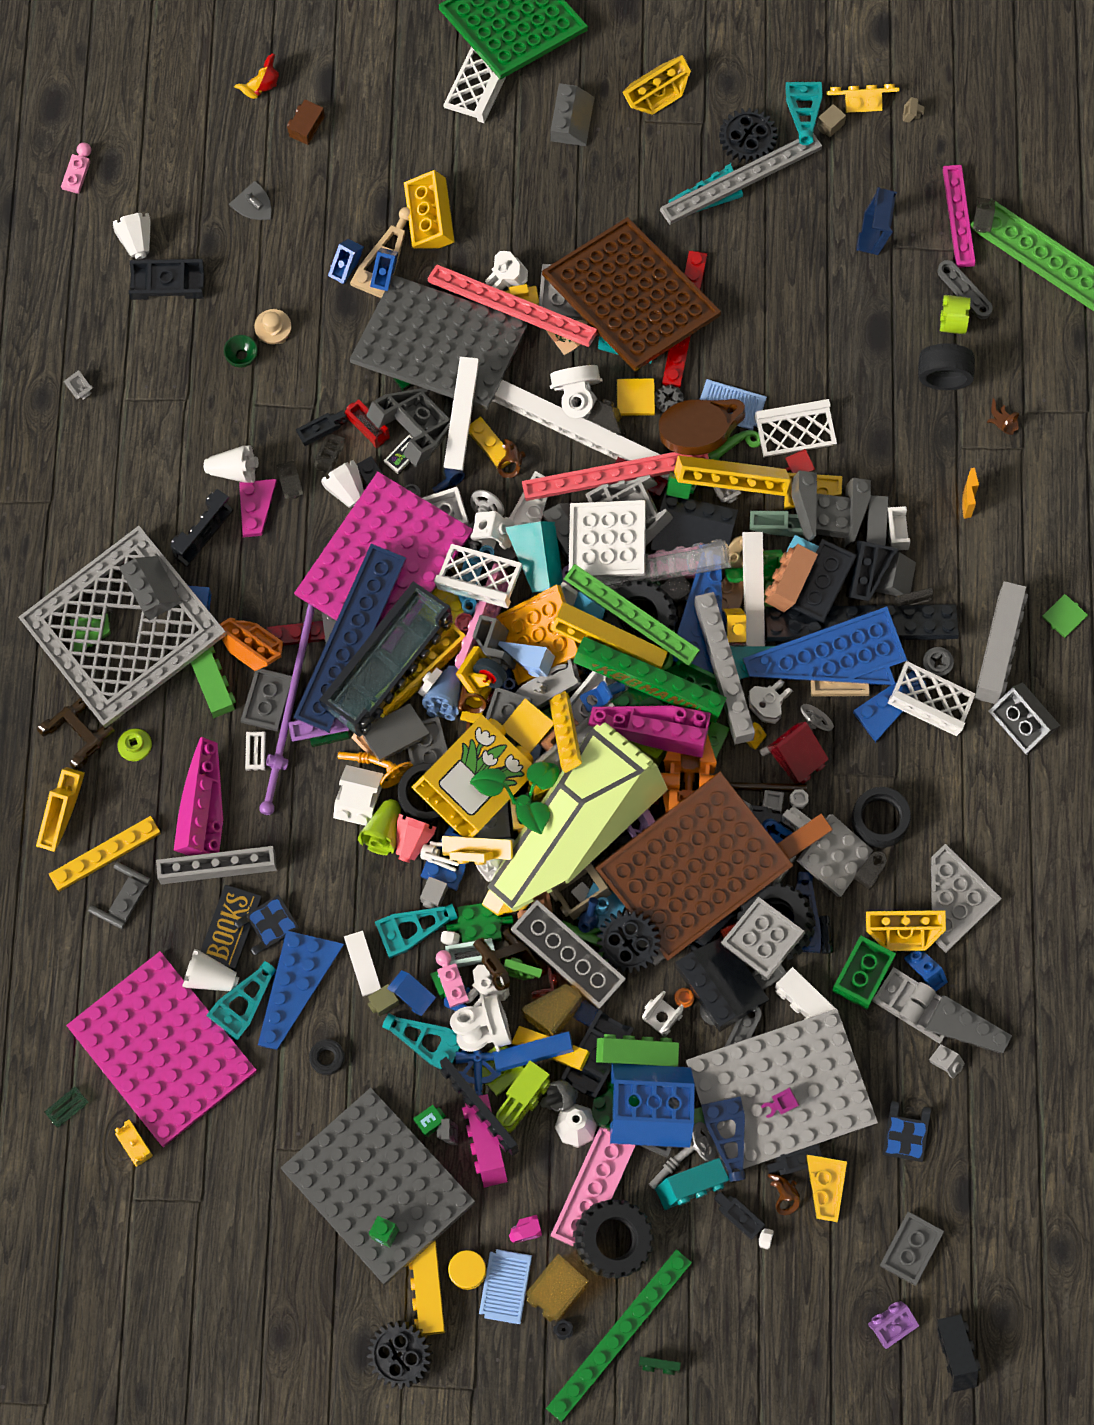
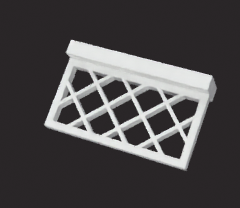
M471 47L447 96L444 108L475 117L477 121L485 123L506 77L500 80L494 72L492 73V70L482 59L473 62L472 56L476 51ZM485 63L487 68L478 72L475 66ZM473 67L475 73L466 77L465 71ZM490 73V79L482 82L480 76ZM478 77L480 83L470 86L468 81ZM466 82L468 88L459 91L458 86ZM482 87L484 90L483 94L475 97L473 91ZM471 92L473 98L463 101L462 95ZM459 97L461 103L457 105L450 104L454 98ZM476 102L477 107L475 111L467 109L466 105Z
M829 399L756 411L754 415L763 457L837 444ZM826 413L827 422L823 426L815 418L819 414ZM805 417L811 421L806 429L797 423L799 418ZM787 420L793 424L788 432L779 427L781 421ZM769 423L775 428L768 435L763 431L762 424ZM812 423L821 428L817 436L808 431ZM794 426L803 431L799 440L790 434ZM776 429L785 434L781 442L771 437ZM824 430L830 434L831 441L824 442L818 437ZM805 433L815 439L812 444L806 445L800 441ZM787 436L796 442L793 448H787L782 444ZM768 440L778 445L775 451L767 452L766 443Z
M451 544L440 574L436 575L434 583L439 590L509 608L510 597L523 565L517 561ZM454 551L462 552L464 557L456 561L452 559ZM474 556L480 557L481 562L473 566L470 565L468 559ZM467 561L469 568L459 572L456 565ZM491 561L497 562L499 567L489 571L486 564ZM484 565L487 573L476 577L473 570ZM508 566L516 567L514 573L506 576L504 568ZM455 567L457 574L451 577L445 576L448 569ZM501 570L504 578L494 582L491 575ZM472 571L475 579L469 582L463 581L461 576ZM489 576L492 584L486 587L481 586L479 581ZM507 581L509 584L507 592L499 591L497 586Z
M906 661L894 691L888 700V704L957 736L963 730L964 722L975 693ZM907 668L913 670L917 677L909 679L906 674ZM923 679H931L934 685L926 688ZM919 681L922 689L914 691L911 682ZM907 684L910 693L904 694L900 692V686ZM940 687H948L951 694L944 696ZM936 689L939 698L932 700L928 691ZM924 692L928 701H919L917 694ZM963 694L969 697L966 703L961 704L957 695ZM953 697L957 706L949 708L945 699ZM942 701L945 710L940 711L936 709L934 703ZM959 709L961 719L953 717L951 711Z

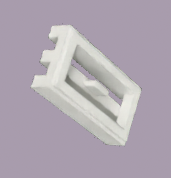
M246 732L245 769L246 771H250V769L265 770L266 732ZM251 736H254V765H250ZM258 736H261V765H258Z

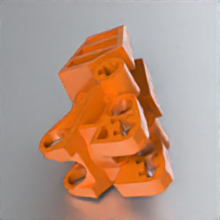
M708 735L703 758L671 751L667 752L664 765L665 772L670 773H661L668 788L663 794L666 812L694 792L692 789L695 773H699V787L715 776L709 775L714 774L717 762ZM680 773H684L685 790L679 791Z

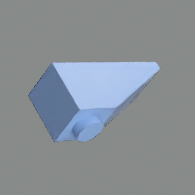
M499 641L498 645L527 670L531 676H548L555 656L547 647Z

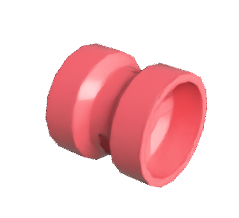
M461 613L455 619V626L467 635L468 625L473 617L470 614Z

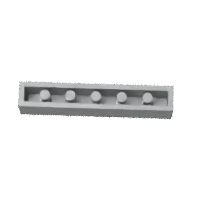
M273 846L156 860L157 877L160 884L277 871L276 855Z

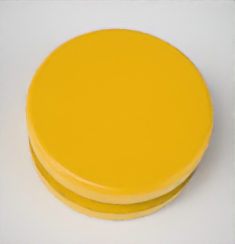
M464 1250L452 1257L448 1272L452 1282L458 1288L471 1290L480 1286L484 1281L486 1265L478 1253Z

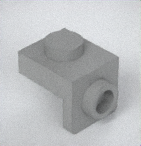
M79 370L63 381L76 399L81 397L83 400L92 394L90 392L93 388L92 385H89Z
M713 487L720 502L727 501L729 504L737 500V495L741 494L740 490Z
M941 1044L929 1059L932 1064L946 1071L953 1079L962 1071L965 1064L958 1053Z

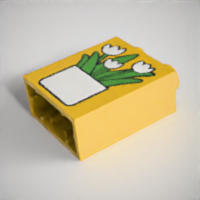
M483 715L412 786L462 837L475 836L510 799L505 787L496 796L490 797L481 794L470 784L474 775L484 769H499L505 773L506 780L504 783L508 784L514 795L528 780L527 770L534 761L527 749L522 746L515 747L505 737L506 731L497 720L492 718L487 720Z

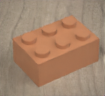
M800 544L793 548L790 547L787 553L784 552L779 561L782 564L779 569L775 570L772 576L774 581L765 591L766 599L764 602L782 612L793 606L818 554Z

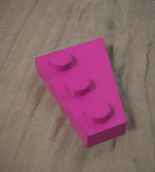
M277 479L255 481L254 483L239 482L243 537L263 535Z

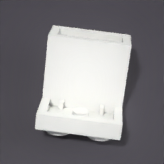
M346 765L339 782L341 788L335 800L333 818L366 826L374 814V807L382 789L380 782L383 778V773Z

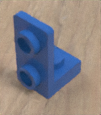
M912 951L904 958L923 977L925 984L935 991L948 983L942 967L924 951Z

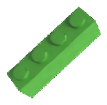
M212 646L193 660L191 664L212 716L216 718L235 710L233 703H236L233 693H228L226 689L229 684L225 675L221 677L219 670L222 667L218 659L214 660L212 654L216 652Z
M604 1034V1038H597V1063L678 1067L679 1043L672 1042V1038H660V1041H654V1037H642V1040H635V1036H623V1039H616V1035Z

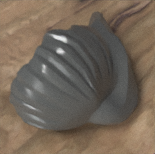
M553 1081L548 1087L547 1094L542 1098L540 1106L557 1112L568 1110L576 1103L578 1090L574 1089L567 1081Z

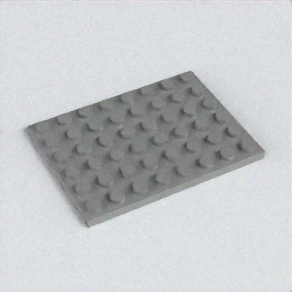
M837 1009L686 1060L688 1067L692 1069L695 1088L701 1105L741 1096L745 1114L743 1169L780 1157L781 1154H788L878 1123ZM791 1087L799 1106L782 1115L779 1110H776L774 1116L767 1118L766 1115L771 1113V1108L769 1106L761 1108L762 1104L766 1102L773 1103L772 1096ZM733 1120L717 1124V1129L723 1138L728 1139L735 1135L736 1124ZM736 1142L724 1145L728 1158L732 1159L738 1156ZM718 1152L719 1158H720V1160H721V1162H722V1164H723V1167H724V1169H725V1171H726V1173H727V1175H728L729 1172H728V1170H727V1168H726V1166H725V1164H724V1162H723V1160H722V1158H721V1156H720V1154H719V1152ZM735 1168L732 1173L739 1171V1169Z

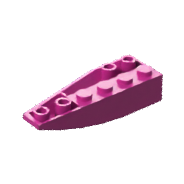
M677 706L592 707L588 725L595 727L597 724L601 726L606 722L629 741L665 751L703 758L711 713Z
M204 737L199 739L188 771L177 821L174 851L188 856L218 853L220 850L223 811L218 743Z

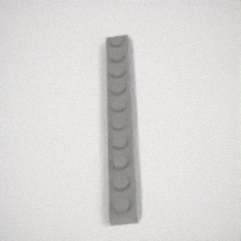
M814 133V141L810 145H802L799 143V139L662 206L660 212L669 225L821 150L822 145Z

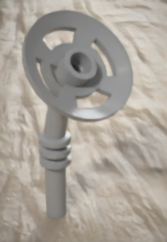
M477 490L472 494L470 503L476 513L496 511L493 505L495 504L498 513L503 517L504 506L493 493L486 490ZM478 497L488 498V500H479ZM469 538L471 541L468 543L470 549L477 551V546L480 545L479 541Z
M809 704L801 706V712L808 720L807 724L811 730L819 728L831 731L834 728L830 718L821 710ZM767 746L759 750L762 756L771 753Z
M698 1122L694 1124L693 1140L690 1148H684L673 1158L670 1157V1161L666 1162L667 1165L664 1164V1168L649 1183L653 1189L669 1173L672 1174L673 1170H676V1167L679 1166V1163L694 1150L705 1161L709 1162L716 1158L717 1149L704 1123ZM700 1130H702L706 1136H703L700 1133Z

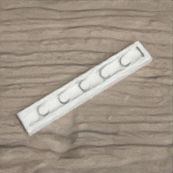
M460 357L444 468L463 470L479 366V359Z
M742 532L744 612L746 614L745 646H765L763 532Z

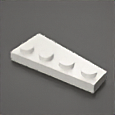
M535 471L531 479L545 476ZM523 492L509 518L513 519L512 521L515 525L541 521L547 497L525 501Z

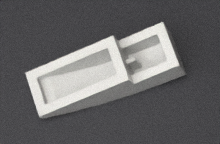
M360 931L344 936L362 996L373 994L381 989L364 933Z

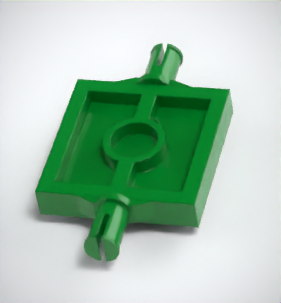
M481 903L458 907V923L449 924L446 927L447 931H459L462 936V943L476 941L482 937L484 939L492 938L493 942L502 941V925L513 923L512 915L497 916Z

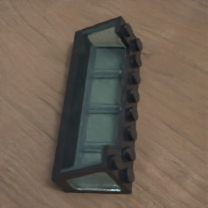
M413 581L319 699L321 706L358 737H361L363 733L366 734L370 730L374 719H378L382 715L385 705L393 701L396 691L404 687L407 677L416 672L418 663L422 659L425 660L430 653L429 649L433 644H438L444 630L447 631L451 627L453 618L450 606Z

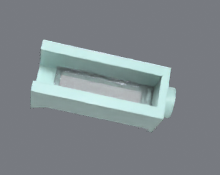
M492 938L485 939L491 950L495 951ZM475 941L445 946L446 951L452 957L450 965L456 963L457 967L482 963V956L473 946Z

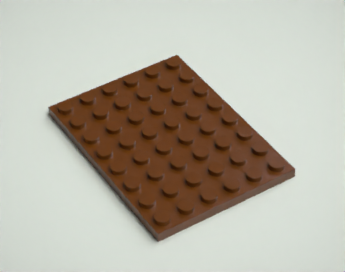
M628 217L542 270V276L593 328L597 329V333L634 371H637L721 316V311Z
M720 771L602 861L595 869L631 914L636 909V915L639 916L641 912H644V919L650 916L649 923H656L653 930L659 929L660 931L655 936L661 937V941L657 942V944L661 945L659 950L668 961L791 868L793 864Z

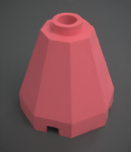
M399 814L397 820L396 854L400 855L399 860L410 863V860H416L421 853L423 845L428 844L434 836L437 827L432 826V829H429V824L407 816L404 820V815Z

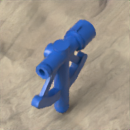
M465 1050L456 1052V1064L468 1063L463 1072L459 1071V1073L467 1083L474 1084L478 1096L483 1095L482 1084L490 1083L501 1075V1072L495 1071L486 1062L494 1060L493 1052L481 1053L480 1050L473 1051V1053H468ZM474 1064V1077H469L466 1073ZM482 1064L492 1073L491 1075L482 1078Z

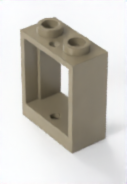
M591 863L569 883L566 884L564 881L551 888L553 890L550 892L555 902H561L562 906L560 909L566 917L570 915L573 921L580 917L582 912L587 911L589 898L571 909L560 893L570 884L588 873L600 889L589 898H607L612 894Z

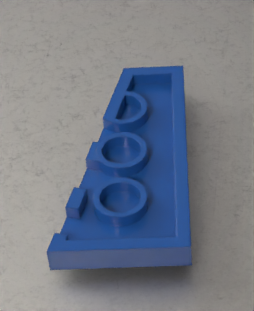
M914 671L907 674L909 679L917 677ZM919 681L911 682L914 691L922 689ZM897 682L853 711L875 743L904 712L888 704V700ZM907 684L900 686V692L904 694L910 693Z

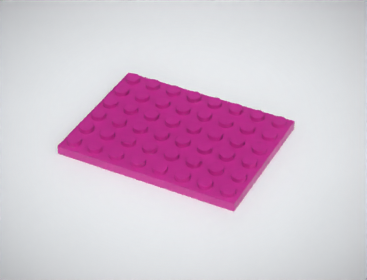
M377 472L294 594L337 621L372 543L407 559L380 618L379 625L413 581L430 593L433 592L436 587L434 580L436 575L440 574L451 544L463 547L473 533V529ZM454 551L452 556L453 561L458 555L459 551ZM421 599L418 600L402 620V623L409 628L425 602ZM397 627L381 648L391 654L405 631Z
M159 951L66 1026L161 1146L165 1147L253 1076L257 1070L228 1034L206 1016L209 1011L190 988L182 987L184 980Z

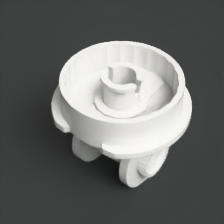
M597 365L572 367L550 374L552 382L550 389H555V391L564 390L562 408L567 415L573 418L589 419L596 413L598 400L591 391L590 385L603 382ZM582 400L581 405L578 407L579 401Z
M480 994L482 1006L460 1008L452 1015L450 1025L452 1030L457 1033V1043L462 1050L476 1051L483 1048L487 1043L493 1042L496 1051L499 1052L501 1051L500 1047L512 1044L508 1020L498 994L488 997Z

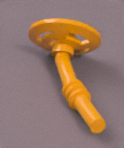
M338 752V759L353 760L363 764L373 763L387 768V773L380 782L382 788H389L399 783L403 774L413 767L411 762H404L398 765L387 760L379 762L376 756L371 755L369 752Z

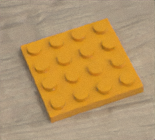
M555 585L496 616L509 630L505 642L547 647L555 656L551 668L566 664L569 659L574 660L580 645L579 642L551 630L562 603H566L560 585ZM516 662L513 673L518 685L522 686L535 678Z

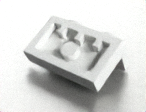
M794 806L790 810L787 809L781 819V822L794 832L811 821L810 818Z

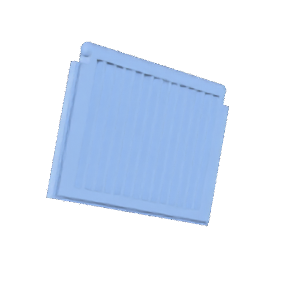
M707 379L700 400H740L745 405V418L737 426L753 430V426L757 427L754 415L756 411L763 410L767 396Z
M496 1249V1253H489L479 1314H485L484 1318L521 1324L532 1255Z

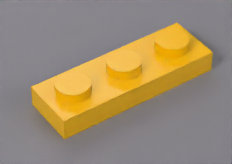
M479 417L470 424L469 434L497 467L499 461L505 456L506 450L502 447L503 443L482 417ZM509 461L504 462V463L502 464L501 468L503 469L504 467H506V466H507L508 464H510L511 462H509Z

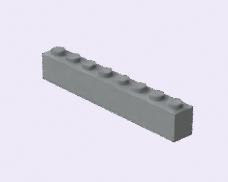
M711 592L695 596L694 606L719 693L727 697L723 707L734 745L752 741L755 731L715 594Z

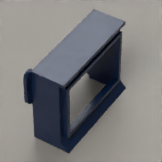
M877 187L876 194L864 212L862 231L858 235L856 251L879 255L893 233L890 227L897 192Z

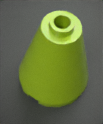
M392 799L384 801L360 832L358 841L362 846L365 843L368 846L367 850L380 855H388L389 852L391 854L394 853L397 838V820L399 814H401V807L397 801Z

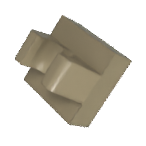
M911 97L904 105L903 121L910 123L913 118L920 119V115L924 114L925 107L918 104L917 98Z

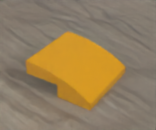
M971 468L963 492L962 509L964 519L972 517L976 505L975 496L979 483L975 468Z

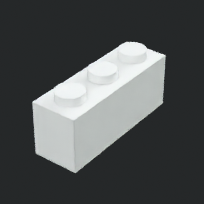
M793 967L776 983V993L783 1000L786 998L796 1013L801 1012L805 1016L804 1020L836 1009Z

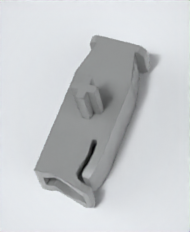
M569 659L567 660L568 665L561 664L551 668L547 677H535L523 684L515 693L532 698V704L538 709H542L550 704L549 700L555 695L561 694L564 691L569 693L580 687L583 682L579 677L577 664L573 663L574 660Z

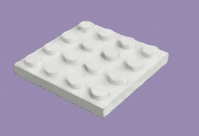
M645 500L570 503L569 570L576 564L593 577L645 575Z

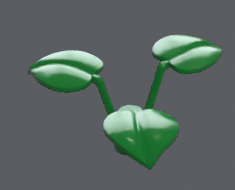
M548 762L532 764L527 770V779L533 782L529 795H520L517 799L513 796L508 784L504 783L506 780L505 773L499 769L489 768L478 772L471 779L470 784L481 794L490 797L499 795L503 791V787H505L512 800V804L516 805L518 820L528 829L541 835L549 821L550 809L541 802H533L531 804L532 794L536 785L543 790L553 787L559 777V767L554 763Z

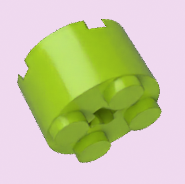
M944 295L943 310H941L940 314L941 332L965 334L967 332L970 298Z

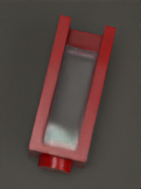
M358 399L345 410L347 419L377 449L390 438L389 430L385 425L378 429L366 416L369 409Z

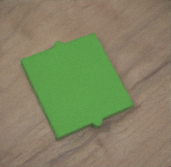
M1064 594L1042 618L1052 626L1053 630L1055 629L1066 638L1088 615L1078 606V603H1074Z

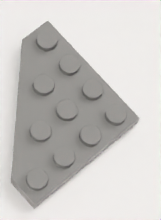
M944 844L931 857V911H945L946 931L940 935L935 943L947 953L1002 898L956 853Z

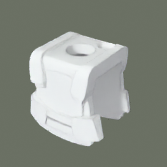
M496 511L476 513L471 539L482 543V546L489 545L493 549L496 541L499 542V545L504 550L510 548L512 543L506 532V527L515 526L512 521L513 519L503 518Z
M665 991L661 992L654 1000L651 999L645 1006L646 1011L642 1016L647 1024L664 1037L668 1035L674 1023L682 1018L683 1015L681 1014L684 1007L681 1004L675 1010L663 1000ZM659 1012L666 1013L668 1016L667 1021L659 1022L656 1018Z

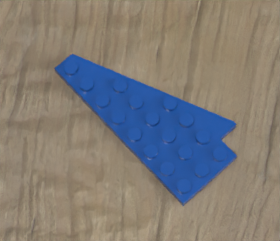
M887 607L743 658L749 677L894 685L895 681L889 667L907 661Z

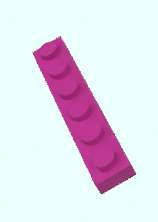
M943 166L956 266L958 268L975 266L962 166Z

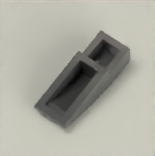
M871 495L868 503L866 542L884 546L886 544L888 497Z

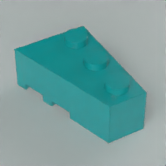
M720 1158L667 1177L655 1190L664 1210H667L676 1205H683L692 1198H701L711 1190L716 1192L723 1189L724 1184L729 1181V1178Z

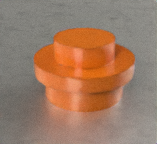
M681 988L675 993V1002L678 1006L682 1004L683 1008L690 1007L694 1002V994L688 988Z

